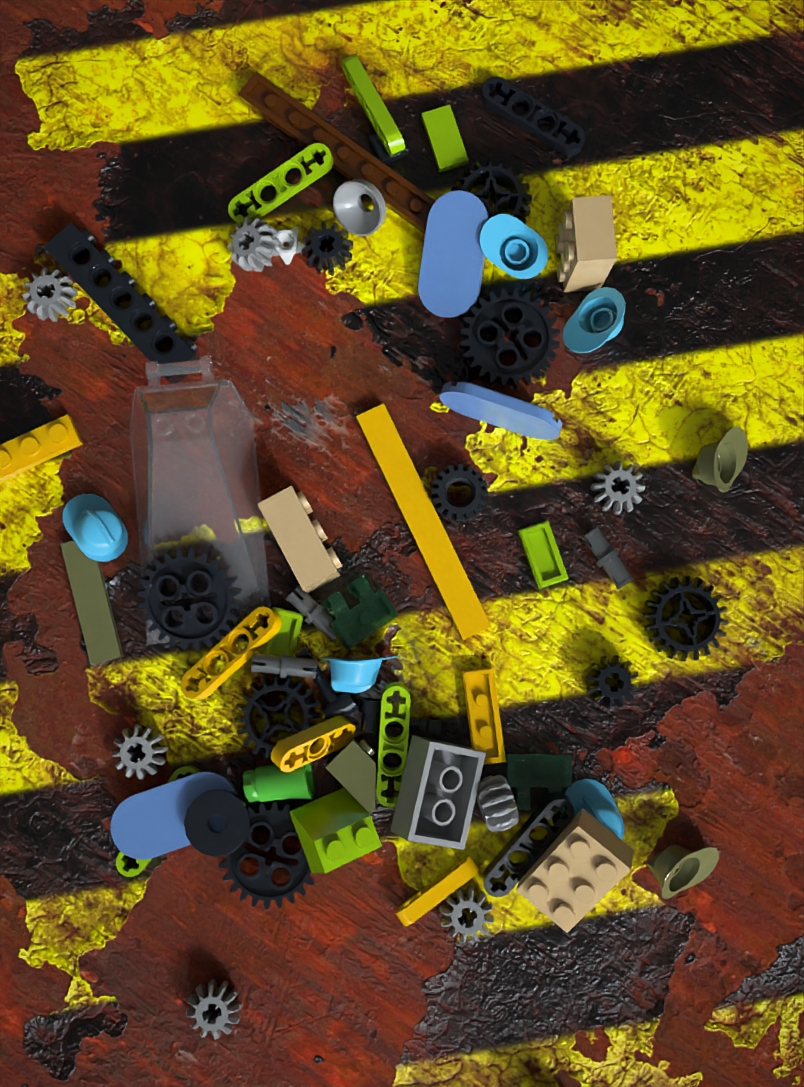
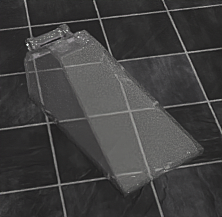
M201 356L200 360L158 364L157 361L146 362L148 386L137 387L134 390L130 421L141 576H149L145 572V568L149 565L155 566L153 562L158 556L164 558V553L170 549L176 555L177 549L181 546H184L187 554L193 546H197L198 555L209 549V559L211 560L220 555L221 561L219 566L221 568L229 564L231 565L230 570L226 573L228 577L238 576L232 587L242 588V592L234 597L243 603L239 608L233 609L240 614L237 620H230L234 625L233 630L256 608L262 606L271 608L262 512L257 505L261 502L254 420L232 381L227 379L214 380L211 356ZM202 372L203 381L160 385V377ZM196 575L199 585L203 587L209 586V581L204 575ZM166 578L165 584L167 588L171 591H177L175 581ZM215 592L207 593L203 596L217 597V594ZM185 594V595H184L181 599H179V600H182V599H191V601H192V603H193V602H194L195 600H197L199 597H203V596H198V597L190 598V597H188V594ZM163 599V603H164V604H170V603H173V602H175V601H178V600H164V599ZM207 605L202 606L205 616L209 618L215 617L211 607ZM171 610L172 617L178 622H183L182 614L177 610ZM264 616L262 618V620L264 621L262 627L267 628V620L269 617ZM151 620L145 621L147 645L170 643V637L168 636L159 641L158 637L161 631L156 629L149 632L148 629L153 622ZM224 630L225 635L230 633L229 631Z

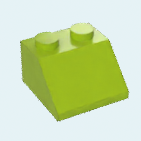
M345 787L289 811L312 873H328L382 847L371 815Z

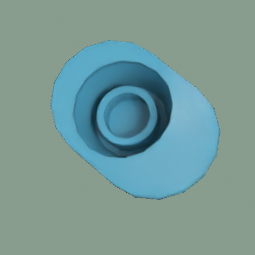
M497 214L489 218L482 226L479 234L481 250L490 262L504 272L518 279H529L538 275L544 269L548 260V247L545 240L518 218L509 214Z
M609 287L598 288L589 293L563 329L562 338L565 346L573 352L587 353L598 349L606 341L616 337L624 323L625 300L622 294L616 289Z
M81 494L73 497L66 504L63 510V524L80 550L88 558L95 561L108 562L116 559L124 552L128 543V532L122 520L106 500L94 494Z
M399 655L355 660L322 657V659L329 660L331 686L333 690L359 693L369 689L376 682L382 660L398 658Z
M582 779L568 787L565 794L571 799L575 811L574 816L583 808L621 840L623 839L625 829L623 818L612 795L603 784L596 780Z

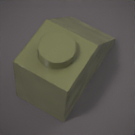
M354 738L325 768L372 814L376 809V759L373 757L376 751L364 739L358 742Z

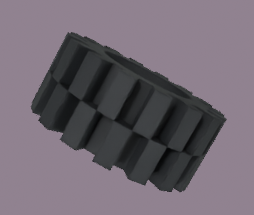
M458 464V466L454 467L453 465L448 466L446 470L439 472L433 482L431 500L436 512L438 511L441 514V517L449 519L450 522L460 521L462 523L469 519H474L487 502L488 490L486 480H483L482 474L479 471H474L472 466L465 467L463 466L464 464ZM455 482L467 484L471 490L469 502L464 505L453 504L447 496L449 486Z

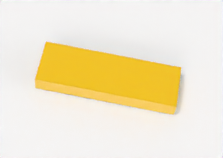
M494 668L462 670L471 747L486 753L483 765L506 762Z

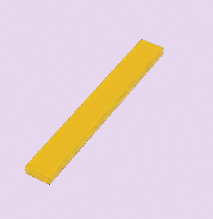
M383 403L357 415L356 419L462 640L492 627L385 404Z

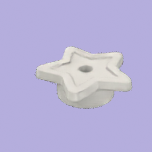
M297 227L281 231L275 229L277 231L276 237L281 242L275 250L286 265L291 263L295 254L302 253L301 250L305 247L298 241ZM284 243H289V246L284 247Z

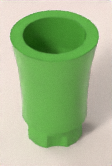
M311 762L291 772H283L276 764L256 767L255 770H247L243 774L244 794L248 802L314 799L315 786Z

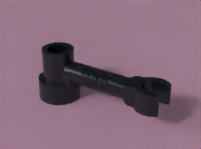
M307 644L294 651L296 657L315 658ZM317 664L316 678L313 681L327 702L322 706L327 719L338 715L343 716L346 713L351 715L360 709V705L353 693L340 691L335 693Z
M361 698L359 712L362 713L360 731L379 733L381 699ZM410 717L409 729L441 734L442 719ZM396 721L386 725V727L403 728L402 724Z

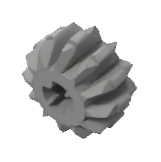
M245 218L243 225L235 224L237 231L235 234H228L233 242L227 246L232 253L230 258L233 262L246 271L262 272L264 265L272 266V256H279L275 248L281 244L276 237L277 231L275 228L258 218L255 220Z
M44 267L42 276L32 273L34 281L32 283L24 282V287L29 291L22 295L23 299L28 303L27 309L32 314L37 313V317L44 321L49 317L53 322H57L60 313L64 317H69L66 309L68 307H76V303L72 298L78 296L77 290L72 287L73 281L69 276L64 277L61 270L55 269L51 273L48 268ZM52 292L54 295L48 298L47 295Z
M616 461L613 468L606 463L602 466L603 473L596 472L594 474V479L599 483L592 484L590 489L600 492L593 500L595 503L602 499L605 501L602 506L603 511L606 512L613 505L614 514L619 515L622 507L627 512H630L634 509L632 502L639 504L642 501L641 496L636 492L644 491L645 485L636 484V481L642 478V474L637 473L633 476L631 474L634 467L632 464H629L623 470L621 461ZM621 483L624 489L614 492L612 486Z
M136 724L133 731L129 728L122 730L124 739L116 738L114 740V744L121 749L113 751L112 757H121L122 760L115 767L121 769L127 766L125 771L126 777H131L136 771L138 779H144L147 772L151 775L158 772L155 764H165L166 760L164 757L158 754L168 751V746L158 745V742L163 740L164 735L158 734L152 737L154 733L153 726H148L144 731L142 724ZM143 745L142 752L146 753V755L138 758V751L134 748Z
M491 775L483 778L479 782L476 798L487 828L492 832L500 830L502 832L518 824L519 813L507 780L501 775Z
M471 885L467 888V894L462 893L461 887L456 890L457 897L454 898L450 894L445 898L449 905H441L439 908L440 913L446 915L440 920L441 926H450L447 932L450 938L460 932V943H465L467 935L470 934L473 942H478L477 931L488 935L489 929L484 923L490 924L494 922V916L487 913L493 909L492 902H484L486 898L484 891H480L474 897V886ZM469 908V911L472 912L470 920H465L464 916H462V909Z
M215 979L209 981L208 987L199 984L196 988L197 994H191L188 999L191 1007L187 1009L186 1016L195 1018L190 1025L191 1029H196L199 1026L203 1028L200 1033L201 1038L205 1037L208 1031L212 1032L215 1040L220 1037L221 1030L228 1035L233 1030L232 1024H238L241 1016L237 1011L241 1010L243 1003L242 1001L234 1000L238 995L237 989H232L230 992L226 990L228 987L227 981H223L220 987H217ZM210 1004L217 1005L215 1009L220 1008L218 1014L212 1013L213 1008L211 1010L208 1009Z

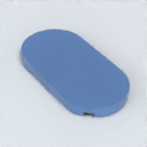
M451 191L442 195L432 205L428 214L418 292L424 306L430 312L440 317L453 318L464 314L476 303L480 293L485 255L480 247L479 234L482 226L490 216L481 200L466 191Z
M461 381L457 382L456 386H452V383L448 382L443 385L439 398L441 402L451 410L530 438L553 440L559 437L562 428L561 420L556 419L555 421L553 419L554 414L551 411L476 384Z
M201 771L132 795L121 802L114 811L110 828L112 839L123 854L139 860L151 859L191 845L185 833L184 820L187 809L194 799L207 791L219 789L231 791L237 795L236 789L227 778L215 772ZM218 813L211 815L209 825L214 831L220 832L226 828L227 823L223 815Z

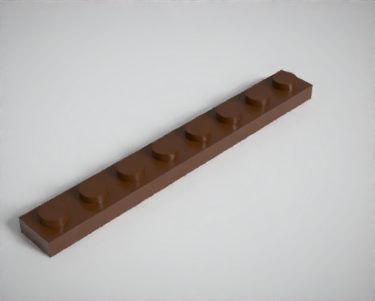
M258 72L252 75L238 93V98L242 103L303 147L307 148L314 143L326 145L334 158L332 168L349 180L363 179L372 183L382 194L386 207L422 233H426L428 214L435 203L433 198ZM317 152V153H315L314 155H316L318 158H320L321 160H323V157H324L326 154H324V155L321 156V155Z

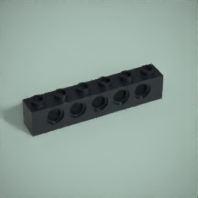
M72 222L69 223L44 248L175 387L201 363L196 355L199 349L187 336L182 340L175 333L178 327L166 314L161 318L154 311L158 307L157 304L146 293L142 296L138 294L134 289L137 283L126 271L120 274L113 267L117 262L105 249L99 252L93 246L97 241L84 227L79 231ZM90 255V259L86 263L79 264L81 257ZM106 276L111 277L107 285L99 286L102 278ZM132 298L128 307L119 308V304L123 299ZM144 320H152L150 328L139 330L140 324ZM164 342H173V347L170 351L160 352V347Z

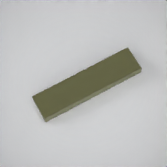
M74 540L60 544L90 665L124 657L100 561L88 558Z

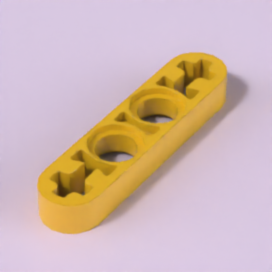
M264 606L253 610L185 673L181 680L182 693L186 697L197 700L208 697L253 656L254 651L257 652L278 633L282 625L280 614L276 610ZM264 616L269 617L267 620L269 626L267 628L262 627L264 624L262 618ZM246 634L249 643L247 648L240 652L236 647V642L241 635ZM223 655L226 665L221 672L217 673L214 669V661L218 656ZM195 679L201 680L198 683V687L200 688L198 691L193 690L196 686V683L194 682Z

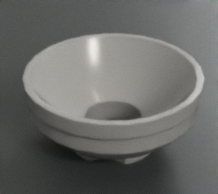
M352 179L343 183L336 190L333 198L334 212L340 224L347 231L357 236H368L379 229L386 217V205L382 194L372 183L363 179ZM362 194H367L372 198L374 203L372 210L367 209L363 205L361 200Z

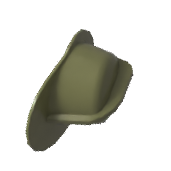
M738 426L731 427L720 441L701 447L697 462L691 473L692 477L701 480L707 485L717 486L718 490L722 493L728 492L746 462L748 442L744 430Z
M672 844L648 860L647 866L661 885V896L664 899H669L677 893L695 886L709 876L717 865L719 852L712 846L691 851L680 845Z

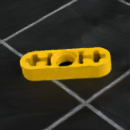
M335 716L278 742L271 752V760L283 772H291L348 745L355 735L356 728L344 716ZM315 740H317V742L310 748V746L312 745V743H313Z
M469 855L462 858L404 902L395 911V914L405 927L411 925L474 877L479 871L478 866Z

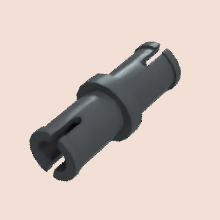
M599 527L582 537V540L585 541L598 560L596 562L599 568L603 567L617 590L634 579L619 559L618 555L620 553L618 550L612 549Z
M300 585L286 598L306 617L304 621L308 624L312 623L330 642L345 629L325 610L326 606L323 603L319 605L308 593L302 590Z
M254 651L251 672L280 674V678H286L287 675L315 679L318 659L289 656V653L283 652V655H275Z

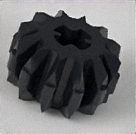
M322 221L320 225L321 230L318 231L311 226L309 229L311 236L303 237L302 241L306 247L301 252L303 257L308 258L306 264L309 268L316 266V271L319 275L325 269H328L329 275L333 276L335 267L344 271L346 269L344 261L352 260V253L349 251L353 249V241L347 240L349 237L348 231L346 229L339 231L336 222L330 229H327L326 223ZM328 246V249H330V246H332L333 250L327 252V249H325L323 252L322 248Z
M618 655L612 657L611 663L607 656H601L600 663L602 668L596 663H591L590 668L596 672L595 675L585 674L584 679L593 681L594 684L587 686L585 690L587 693L597 691L592 701L597 704L604 698L603 707L606 709L611 708L613 701L617 708H623L624 702L622 697L630 702L634 700L633 695L628 692L629 689L639 690V685L631 683L630 680L638 677V672L632 671L627 673L632 663L625 661L620 665V656ZM611 673H613V679L618 680L617 687L612 686V691H610V685L605 684L606 677L612 678Z

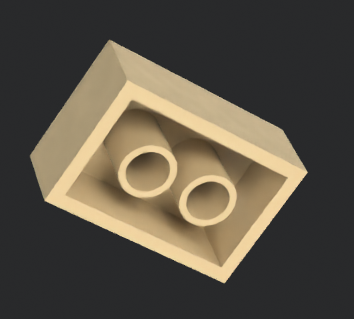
M611 195L572 198L568 210H564L563 222L559 223V234H555L556 253H561V263L557 265L558 282H563L564 292L590 291L601 288L617 259Z
M290 486L257 504L303 591L310 593L341 576L337 569L342 567V564L332 547L326 549L323 541L328 538L318 520L311 521L308 514L313 512L302 491L296 493L294 488Z
M582 808L522 877L516 891L568 933L631 870L634 850Z

